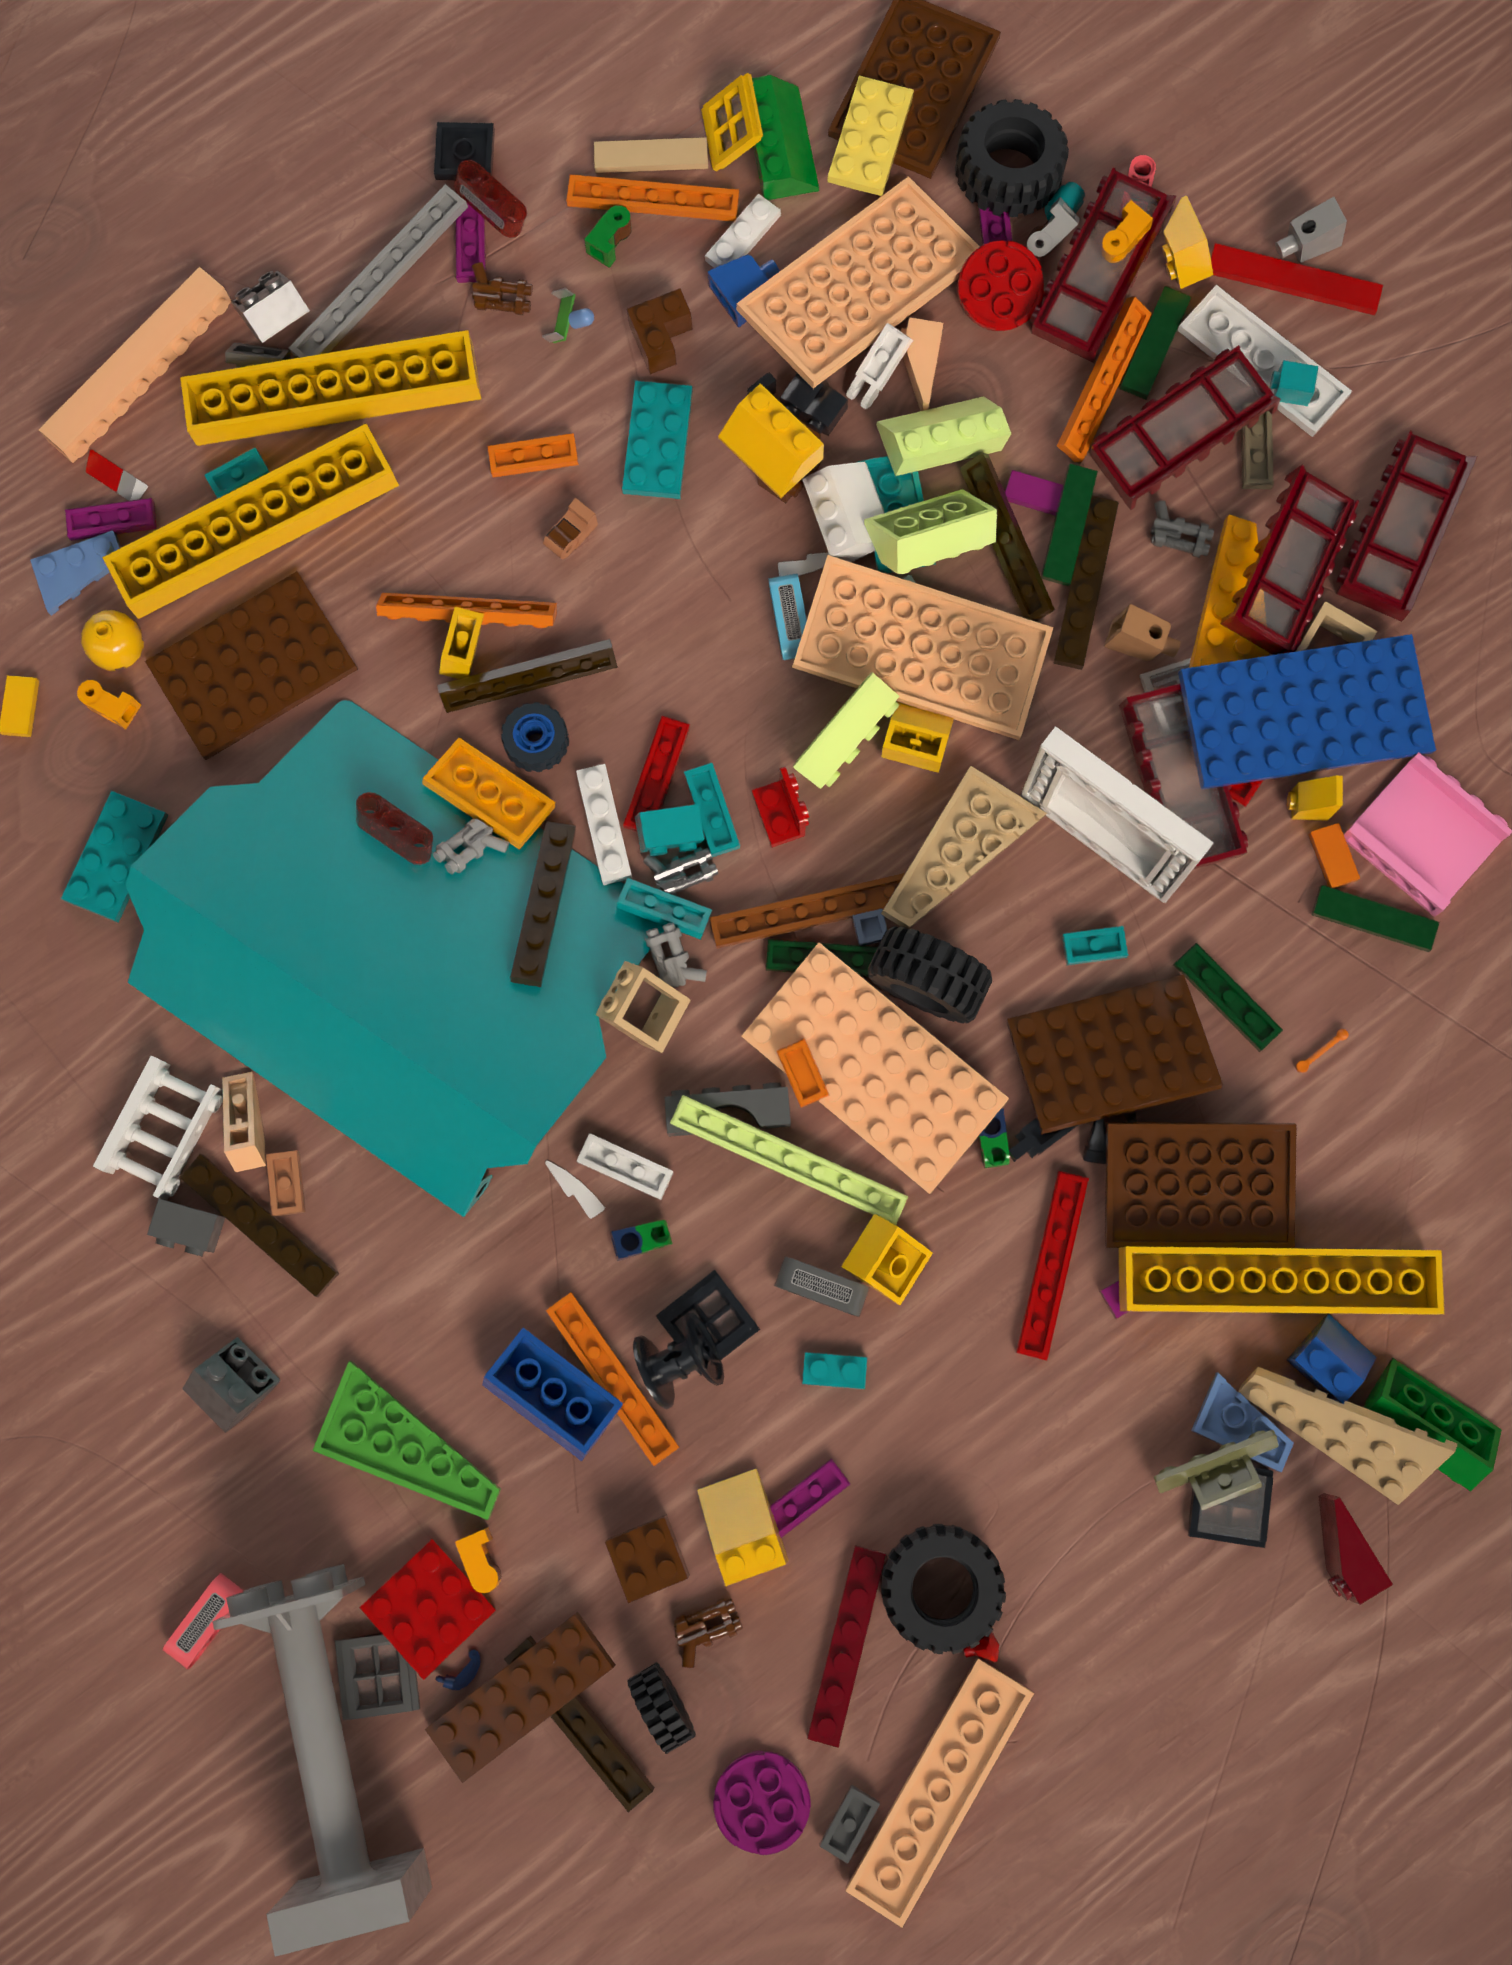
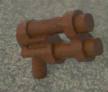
M482 262L472 265L477 283L472 284V297L475 300L474 307L477 310L515 312L516 315H523L524 312L530 313L531 301H526L525 298L526 295L532 296V284H527V280L521 279L518 282L504 281L503 277H495L493 281L488 280ZM502 294H516V300L514 302L502 300Z
M723 1598L716 1601L717 1604L705 1607V1609L693 1612V1614L676 1617V1620H674V1628H676L675 1638H677L678 1645L683 1646L682 1667H695L696 1646L703 1644L705 1647H710L713 1645L712 1641L727 1635L732 1638L738 1635L737 1631L743 1629L739 1617L732 1619L730 1613L736 1611L732 1599L725 1601ZM721 1614L724 1623L708 1629L705 1621Z

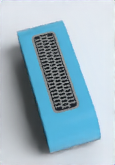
M798 573L768 578L783 660L795 658L807 622Z

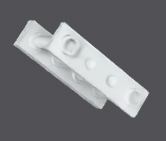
M150 1056L93 1167L110 1174H114L115 1170L121 1168L156 1185L157 1188L153 1196L167 1200L169 1196H173L180 1185L178 1178L210 1116L220 1108L223 1102V1097L221 1096L223 1090L210 1084L207 1092L170 1075L168 1071L170 1064ZM164 1085L199 1102L200 1105L193 1119H189L156 1103L153 1097L158 1088ZM151 1113L186 1130L178 1147L141 1130L139 1124L144 1115ZM137 1141L172 1158L164 1174L162 1175L127 1158L125 1151L129 1143Z

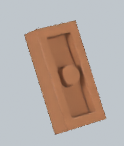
M299 1151L266 1154L272 1216L304 1213L305 1203Z

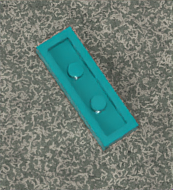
M713 763L684 771L694 805L699 804L702 828L712 857L740 849V843Z
M627 878L616 908L663 926L674 922L675 927L680 928L681 933L700 940L712 912V909Z

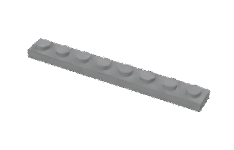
M445 184L289 347L291 353L297 358L329 353L468 208L466 201Z

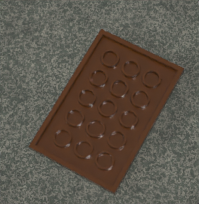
M893 0L828 129V137L839 141L859 76L913 89V99L893 164L931 179L995 50L1001 31L925 0Z
M298 571L145 661L205 760H208L358 670Z
M1184 974L1007 1019V1026L1041 1134L1222 1089L1223 1086Z
M1106 1122L1105 1247L1295 1248L1297 1124Z

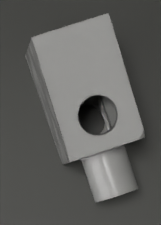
M1335 197L1328 199L1290 222L1288 236L1275 242L1280 258L1295 253L1298 261L1304 262L1342 246L1347 220Z

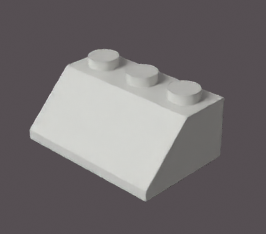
M865 462L831 465L803 478L802 480L829 555L853 562L875 551L864 525V519L883 514L884 510L867 464Z

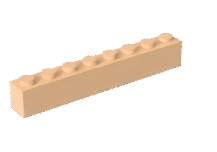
M199 267L39 429L41 434L72 463L84 456L89 446L98 437L103 436L118 417L123 416L127 412L129 406L136 398L145 394L149 385L158 376L163 375L178 356L183 355L187 351L189 345L197 336L206 332L209 324L218 315H222L227 310L228 305L232 301L225 288Z

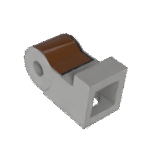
M1061 197L1051 206L1050 212L1053 216L1044 225L1035 227L1028 237L1027 247L1035 256L1041 257L1048 254L1079 223L1080 218Z

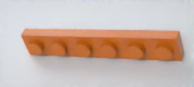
M570 174L566 201L568 207L609 210L617 205L623 206L629 212L734 222L737 219L740 195L738 189Z
M1135 296L1126 298L1057 444V447L1074 462H1083L1152 316V313Z
M382 593L376 604L377 616H386L392 620L415 618L418 621H429L436 619L445 620L450 623L454 608L459 607L484 614L482 625L503 623V625L509 627L520 624L532 625L535 628H546L554 625L557 616V603Z
M570 1292L545 1310L593 1380L623 1403L617 1414L652 1465L655 1466L680 1448L575 1295Z

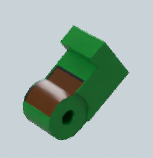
M617 205L611 207L584 239L586 253L608 268L616 260V246L620 241L627 239L632 232L631 216L627 208Z

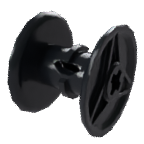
M692 1311L686 1313L683 1319L685 1340L680 1343L670 1342L667 1345V1349L659 1352L653 1342L645 1336L641 1335L634 1338V1357L642 1380L653 1399L666 1410L674 1404L675 1390L673 1380L679 1377L684 1380L688 1378L687 1375L691 1374L690 1372L699 1369L710 1383L718 1386L724 1382L723 1364L714 1340L705 1324Z

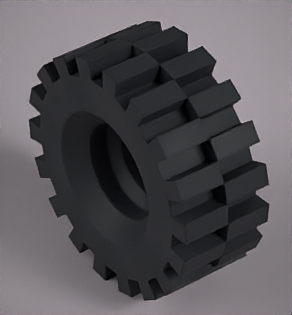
M657 1662L627 1679L631 1696L635 1700V1705L640 1711L644 1723H646L650 1734L654 1736L655 1742L665 1754L696 1737L695 1730L693 1729L694 1726L689 1719L690 1716L685 1710L682 1700L678 1696V1692Z

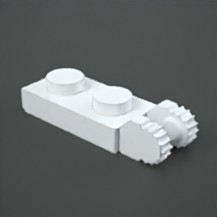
M887 323L855 373L857 376L847 390L846 396L851 400L854 399L866 381L871 386L863 397L860 406L865 410L868 409L877 398L879 390L882 391L913 342V339Z

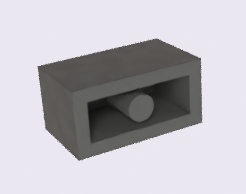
M158 1199L147 1235L156 1237L155 1244L174 1248L175 1243L186 1246L184 1252L203 1257L204 1251L215 1252L225 1217Z

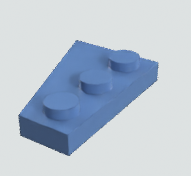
M114 531L30 560L46 610L51 616L59 611L58 607L70 598L73 600L81 594L80 591L91 582L99 581L110 572L102 557L121 548L117 534Z
M1215 1373L1191 1431L1224 1445L1230 1442L1237 1444L1247 1440L1251 1434L1257 1431L1264 1430L1267 1432L1274 1430L1279 1446L1250 1459L1278 1472H1282L1294 1443L1266 1416H1263L1241 1393L1237 1392L1219 1373Z

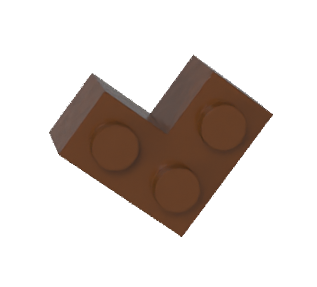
M681 288L627 308L630 329L650 375L677 365L675 348L671 338L693 330L691 312Z

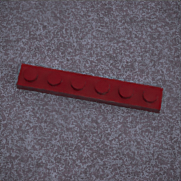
M857 1545L854 1546L807 1735L808 1740L839 1748L886 1553Z

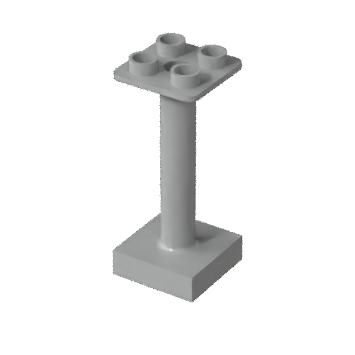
M344 1564L306 1574L305 1577L292 1580L293 1595L286 1597L282 1580L243 1590V1593L229 1596L226 1598L229 1614L212 1621L214 1630L243 1624L272 1634L320 1871L318 1876L298 1880L266 1914L275 1957L409 1922L432 1889L424 1848L371 1862L369 1860L320 1620L341 1599L365 1586L364 1577L347 1580Z

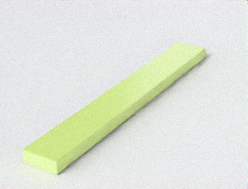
M684 1095L681 1096L669 1123L869 1214H876L894 1225L897 1224L908 1199V1196Z

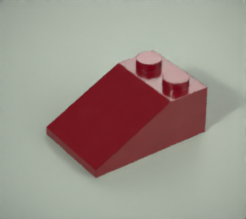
M1323 1493L1318 1497L1325 1565L1331 1577L1327 1581L1338 1597L1342 1595L1346 1601L1350 1600L1361 1605L1392 1586L1393 1583L1341 1498Z

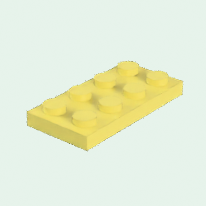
M863 76L858 77L828 173L829 183L883 196L913 99V89Z

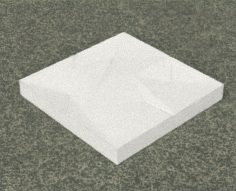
M1056 726L1041 744L1020 795L1023 799L1046 812L1048 818L1163 903L1167 902L1214 843L1142 789L1132 785L1131 781Z

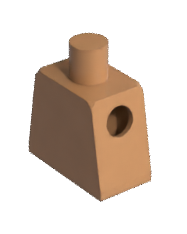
M1130 604L1112 620L1104 647L1145 661H1151L1160 653L1174 658L1180 648L1181 641L1168 636L1171 628L1169 622Z

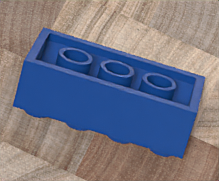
M525 1328L521 1329L489 1369L482 1383V1386L580 1461H583L623 1405L621 1401Z

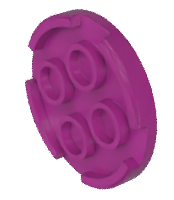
M769 1751L750 1752L731 1762L717 1782L713 1800L715 1819L725 1838L732 1845L759 1855L775 1854L791 1846L803 1833L811 1807L809 1787L802 1772L786 1757Z

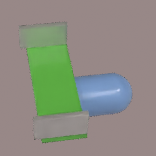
M567 288L553 291L551 294L561 299L554 333L542 335V338L553 343L565 341L569 324L574 329L589 326L594 321V313L588 308L572 311L575 294Z

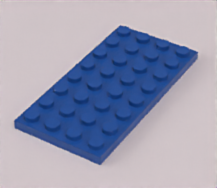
M1412 634L1184 668L1178 672L1201 790L1412 757L1418 752L1421 755L1436 751Z

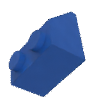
M1327 1314L1287 1358V1361L1318 1390L1327 1393V1398L1344 1404L1365 1381L1377 1357L1330 1314Z

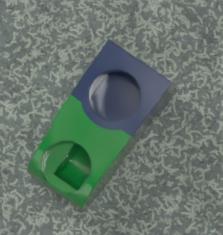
M1004 1108L1000 1109L978 1136L984 1168L1005 1166L1010 1163Z
M667 1220L646 1223L610 1233L617 1261L673 1244Z

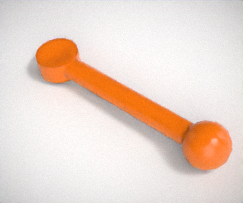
M1339 1029L1336 1034L1337 1036L1308 1059L1297 1062L1296 1070L1299 1073L1306 1072L1311 1063L1340 1040H1346L1349 1036L1346 1029Z

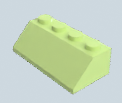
M984 396L881 420L876 423L895 476L977 457L982 453L990 454L1002 451L1011 436V431L1002 408Z
M961 489L864 519V525L881 563L897 574H905L910 572L911 569L935 564L936 561L945 558H955L961 553L970 550H980L986 545L995 543L997 509Z
M871 672L796 760L793 768L820 789L825 784L830 787L840 776L841 773L837 770L845 761L850 764L859 754L860 750L857 746L864 738L869 741L880 729L876 724L883 715L889 718L900 704L896 700L900 696Z

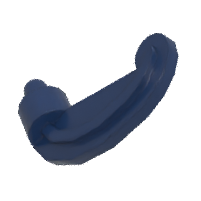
M476 1650L469 1652V1657L472 1660L457 1677L448 1674L446 1677L437 1675L436 1681L443 1683V1687L450 1690H461L468 1686L475 1678L480 1667L481 1658L479 1652Z

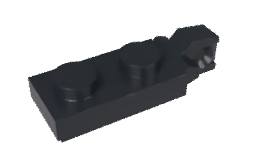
M1035 1118L1015 1135L1019 1143L1009 1149V1156L1013 1162L1025 1153H1028L1033 1158L1037 1154H1041L1078 1125L1041 1134L1037 1118Z

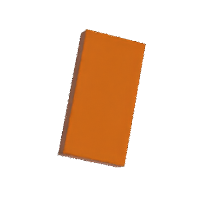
M1339 823L1308 834L1328 887L1334 889L1360 879Z
M805 1038L777 1050V1054L801 1108L830 1096Z

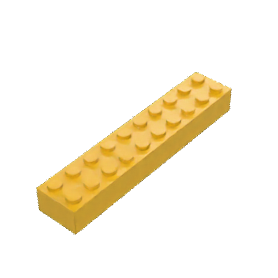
M468 330L180 377L187 432L197 446L482 399L474 346Z
M364 424L102 558L127 607L140 619L399 485L368 425Z
M1126 1246L1119 1248L1120 1311L1444 1314L1442 1250Z

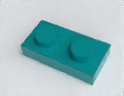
M255 447L204 476L216 497L220 498L270 471Z
M1124 926L1062 935L1066 966L1128 957Z
M805 1352L802 1384L865 1389L867 1357Z

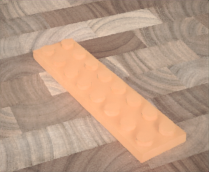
M978 1657L975 1659L845 1888L847 1893L900 1927H903L1034 1695L1033 1691Z

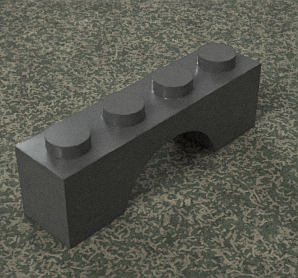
M781 1083L763 1084V1089L751 1090V1085L733 1086V1091L720 1092L718 1087L702 1089V1094L691 1095L689 1090L671 1091V1096L665 1097L667 1134L669 1137L694 1135L669 1124L682 1095L716 1110L723 1108L744 1110L755 1119L760 1129L791 1127L788 1087H782Z

